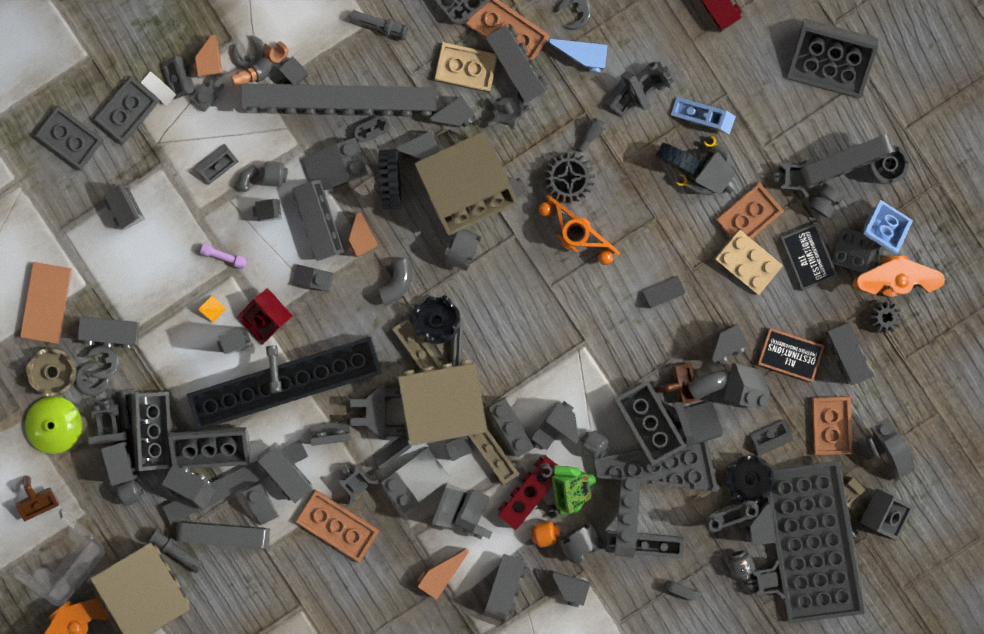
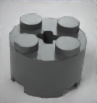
M893 145L896 151L894 154L868 164L870 175L877 182L892 184L901 180L907 174L909 158L901 147ZM885 161L892 162L891 169L885 167Z
M466 229L453 233L450 241L453 244H448L443 260L450 265L467 271L482 236Z
M589 522L584 524L585 527L581 529L576 528L564 536L562 541L557 542L570 562L579 563L587 558L585 554L588 552L594 553L603 547L601 539Z

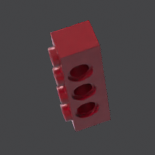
M547 455L544 458L540 456L534 464L536 467L532 473L528 471L523 477L522 481L524 483L520 488L516 486L510 494L512 498L509 502L504 501L498 508V511H500L498 516L515 530L519 528L553 485L552 476L555 473H552L543 482L538 481L536 478L538 472H546L548 468H541L540 465L542 463H548L551 468L559 466ZM528 486H532L535 489V494L531 497L526 496L524 493L525 488ZM520 501L523 504V509L521 511H514L512 504Z

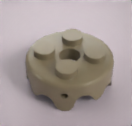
M48 348L37 352L26 367L29 384L43 396H57L65 393L72 387L76 379L77 370L74 360L68 353L56 348ZM51 366L55 367L58 371L54 378L48 375V369Z

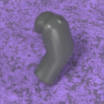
M255 165L250 166L239 174L237 187L242 192H247L250 189L249 179L259 173Z

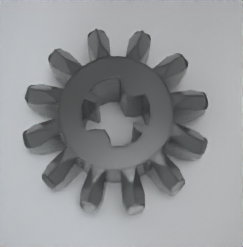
M888 301L884 302V307L881 303H877L879 310L872 308V312L876 314L869 316L870 319H875L871 326L878 324L876 331L879 332L883 328V334H887L888 328L891 332H895L893 325L900 327L901 325L896 321L903 320V317L897 316L901 309L894 311L896 304L893 303L889 307ZM889 314L890 320L883 322L882 319L884 318H882V315Z

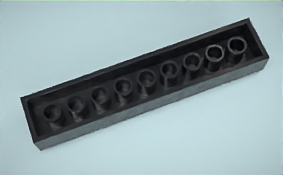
M371 336L278 365V379L281 382L282 392L270 393L269 382H271L270 368L186 395L197 430L199 431L382 374L383 371Z

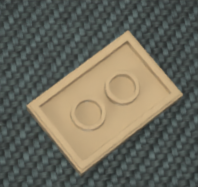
M442 42L434 80L491 92L498 57L496 53Z

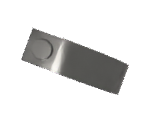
M887 417L872 426L870 429L887 455L888 464L886 467L897 482L913 472L915 464L910 449L901 433L897 432L889 418Z

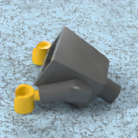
M709 136L713 144L708 145L704 141V146L709 150L700 161L694 175H690L688 177L690 180L688 181L685 175L679 174V176L684 177L685 181L682 184L676 181V184L679 186L685 185L687 189L698 195L721 194L723 190L731 194L737 187L731 181L735 176L731 155L720 144H716L713 136Z

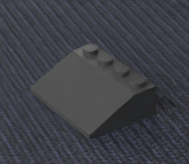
M804 18L787 78L861 98L878 49V38Z

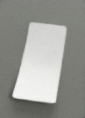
M149 72L141 82L166 106L176 96L152 72Z

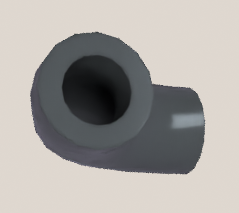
M409 258L391 263L393 268L392 280L389 284L379 288L384 306L402 298L409 289L412 279V268Z
M720 370L712 372L690 382L688 386L691 394L699 400L710 393L726 389L731 371Z

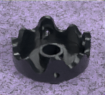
M448 296L427 297L422 304H416L413 308V328L421 340L430 344H442L450 341L458 333L461 323L459 309ZM435 318L442 320L439 325H433L431 322Z
M747 455L738 458L728 465L725 484L728 486L733 500L738 502L751 500L758 503L766 499L772 492L775 483L774 473L767 461L761 457ZM748 474L755 476L754 484L748 483Z

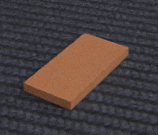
M491 0L466 22L468 27L484 38L506 24L513 26L518 34L516 36L520 43L523 42L528 50L526 54L530 60L536 58L550 37L549 34L499 0Z
M33 262L20 337L59 344L72 268Z
M316 489L295 521L359 563L380 531Z

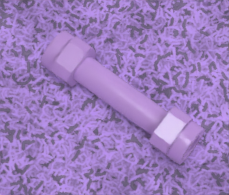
M205 243L201 248L200 254L204 256L222 259L233 263L235 267L244 269L246 266L247 258L227 254L213 249V246Z

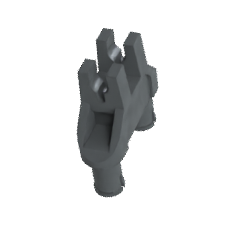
M380 384L364 399H349V407H365V417L349 418V425L367 426L382 440H385L387 436L404 437V431H396L404 430V424L387 425L385 423V400L387 398H402L401 393H396V391H401L400 386L386 387V385Z
M746 500L715 510L706 516L704 521L705 527L710 532H717L721 528L746 519H753L758 515L759 507L755 502Z

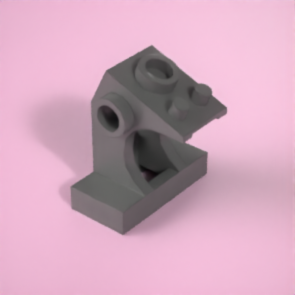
M660 61L649 63L637 75L627 71L620 75L636 107L642 110H647L651 107L647 99L650 92L656 88L657 90H663L666 87L671 89V83L674 82L672 78L669 79L671 74L668 67H663ZM650 76L652 81L643 86V80Z
M101 398L95 401L94 407L91 408L92 419L97 421L98 435L88 437L89 445L130 439L129 431L119 432L117 416L120 415L119 405L115 404L114 399ZM111 415L113 426L103 427L102 416Z

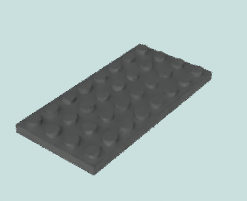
M840 460L773 470L775 483L772 492L767 498L772 507L775 545L789 623L865 614L866 610Z

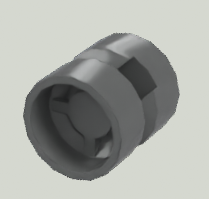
M823 183L817 191L819 195L814 196L808 206L829 219L835 211L834 205H839L844 195L830 185Z

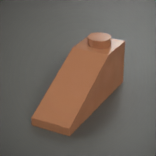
M465 548L433 566L427 573L423 571L417 579L420 582L418 588L437 600L469 553V550Z

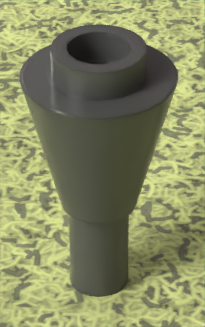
M596 117L593 120L589 119L584 139L578 147L581 151L585 152L589 144L606 129L603 126L605 124L603 121Z

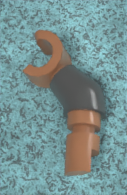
M279 41L276 43L275 49L265 43L263 46L265 57L261 56L246 71L243 70L231 76L234 89L242 86V83H257L268 77L274 65L273 62L280 63L287 57L289 52L287 46Z

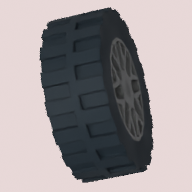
M662 142L655 156L668 165L690 175H694L700 163L696 157Z

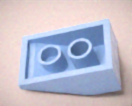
M880 200L869 214L864 224L863 234L897 255L913 220Z

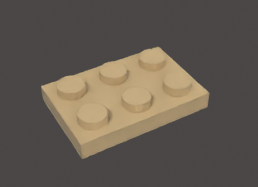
M740 229L735 232L714 258L758 295L783 267L780 262Z

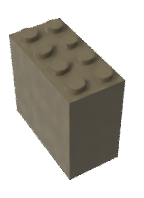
M485 131L476 133L464 141H459L455 145L442 149L436 154L422 158L419 162L415 163L448 236L518 204L512 186Z
M471 359L460 361L458 366H452V363L440 365L441 369L435 370L433 366L425 367L418 373H415L414 370L403 371L402 375L398 377L410 446L481 434L488 431L476 362L472 363Z
M152 543L147 544L87 580L88 585L117 634H150L190 610L188 606L190 605L189 599L185 594L182 596L179 588H181L176 578L172 579L169 574L171 571L166 561L162 562L159 557L161 555L160 550L156 545H152Z

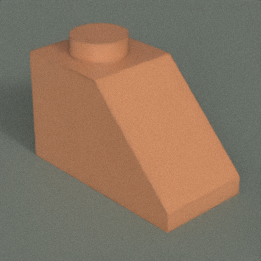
M216 35L209 37L195 57L196 62L193 63L194 73L198 74L200 78L223 75Z
M361 212L356 214L349 237L351 244L348 245L352 255L356 254L358 257L379 247Z

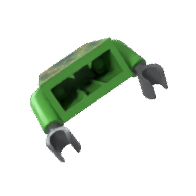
M548 463L540 465L543 469L548 468L546 472H541L544 477H549L552 473H555L552 476L556 506L550 504L546 507L547 512H550L548 513L550 519H556L558 514L577 513L583 504L591 498L590 486L596 482L593 474H587L580 471L579 468L571 466H555V468H551Z

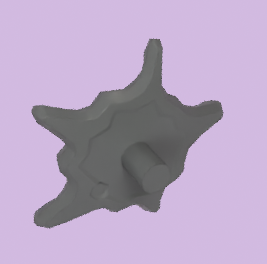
M516 86L509 98H502L499 102L489 98V103L494 108L493 115L495 118L488 123V126L504 124L510 126L513 130L516 129L517 121L522 119L524 113L530 109L529 105H524L523 100H520V93Z

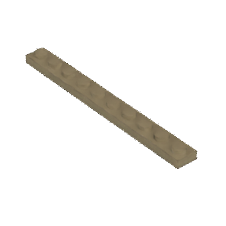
M409 318L393 328L395 334L421 369L433 366L434 370L441 369L440 365L442 364L427 343L416 335ZM489 430L486 433L469 435L503 485L519 475V472Z

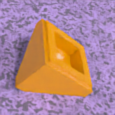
M212 295L198 310L214 322L226 310V307Z

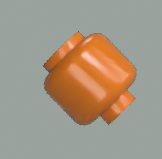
M552 521L536 523L534 528L531 529L533 543L537 544L540 548L555 545L557 537H560L558 525L554 526Z

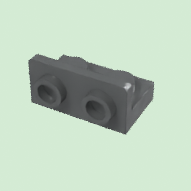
M348 421L311 426V446L351 440Z

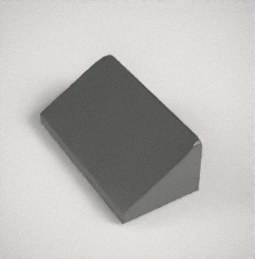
M184 56L175 57L161 63L169 88L176 94L173 99L196 92Z
M622 79L604 102L606 106L621 117L625 115L634 102Z
M223 144L197 164L195 168L207 184L210 185L239 161L226 144Z
M678 276L643 290L649 308L686 294Z
M138 389L115 393L120 410L121 430L132 429L131 394L139 393Z
M784 419L749 435L758 456L793 441L792 434Z
M405 435L404 437L400 436L374 455V460L378 467L383 469L410 449V442Z

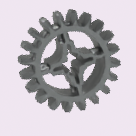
M566 152V158H563V155L560 153L558 155L559 161L553 157L552 161L555 164H547L551 171L544 170V173L548 174L549 177L543 178V181L550 182V184L545 185V188L552 187L549 195H552L554 192L557 193L554 198L555 200L562 196V203H565L566 198H569V204H572L573 197H575L577 202H580L579 195L581 194L585 199L587 196L584 191L586 190L589 193L592 191L587 186H594L595 184L593 181H589V178H595V174L589 175V172L593 171L594 168L590 167L587 169L586 166L590 163L589 160L585 163L581 162L584 159L583 155L578 160L576 159V152H574L573 158H570L569 152ZM571 162L579 165L585 174L574 173ZM562 163H565V173L553 176L555 169ZM568 168L574 177H579L572 179L570 183L571 188H569V183L564 179H559L567 176ZM585 180L584 186L578 192L573 193L574 182ZM554 182L565 183L567 193L561 192Z

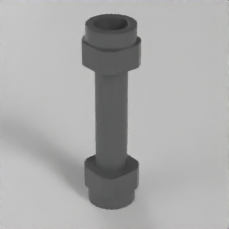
M266 346L271 382H269L270 393L282 392L281 382L278 379L276 357L278 356V346Z

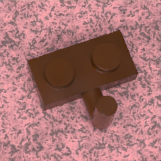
M692 363L672 367L675 383L655 387L656 393L677 390L679 403L682 402V404L700 401L691 394L688 386L690 382L695 380Z
M25 476L23 478L24 490L28 498L15 503L24 522L59 506V501L50 487L35 494L31 487V477Z

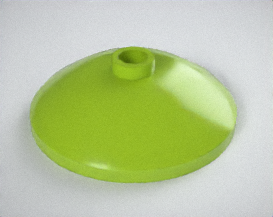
M52 396L37 401L29 409L25 418V432L29 441L35 448L45 453L58 454L69 450L77 443L82 433L83 423L79 410L72 402L62 397ZM49 422L54 423L53 429L48 427Z

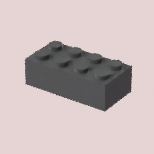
M649 381L614 399V403L652 469L686 451L685 443Z

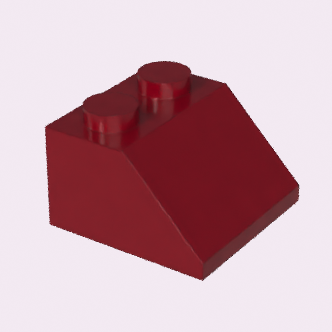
M268 288L256 296L237 316L262 345L293 317Z

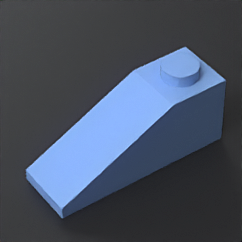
M550 39L549 45L583 67L589 68V72L600 73L601 70L605 69L608 45Z
M679 97L676 98L671 113L674 117L726 134H730L736 117L728 111Z

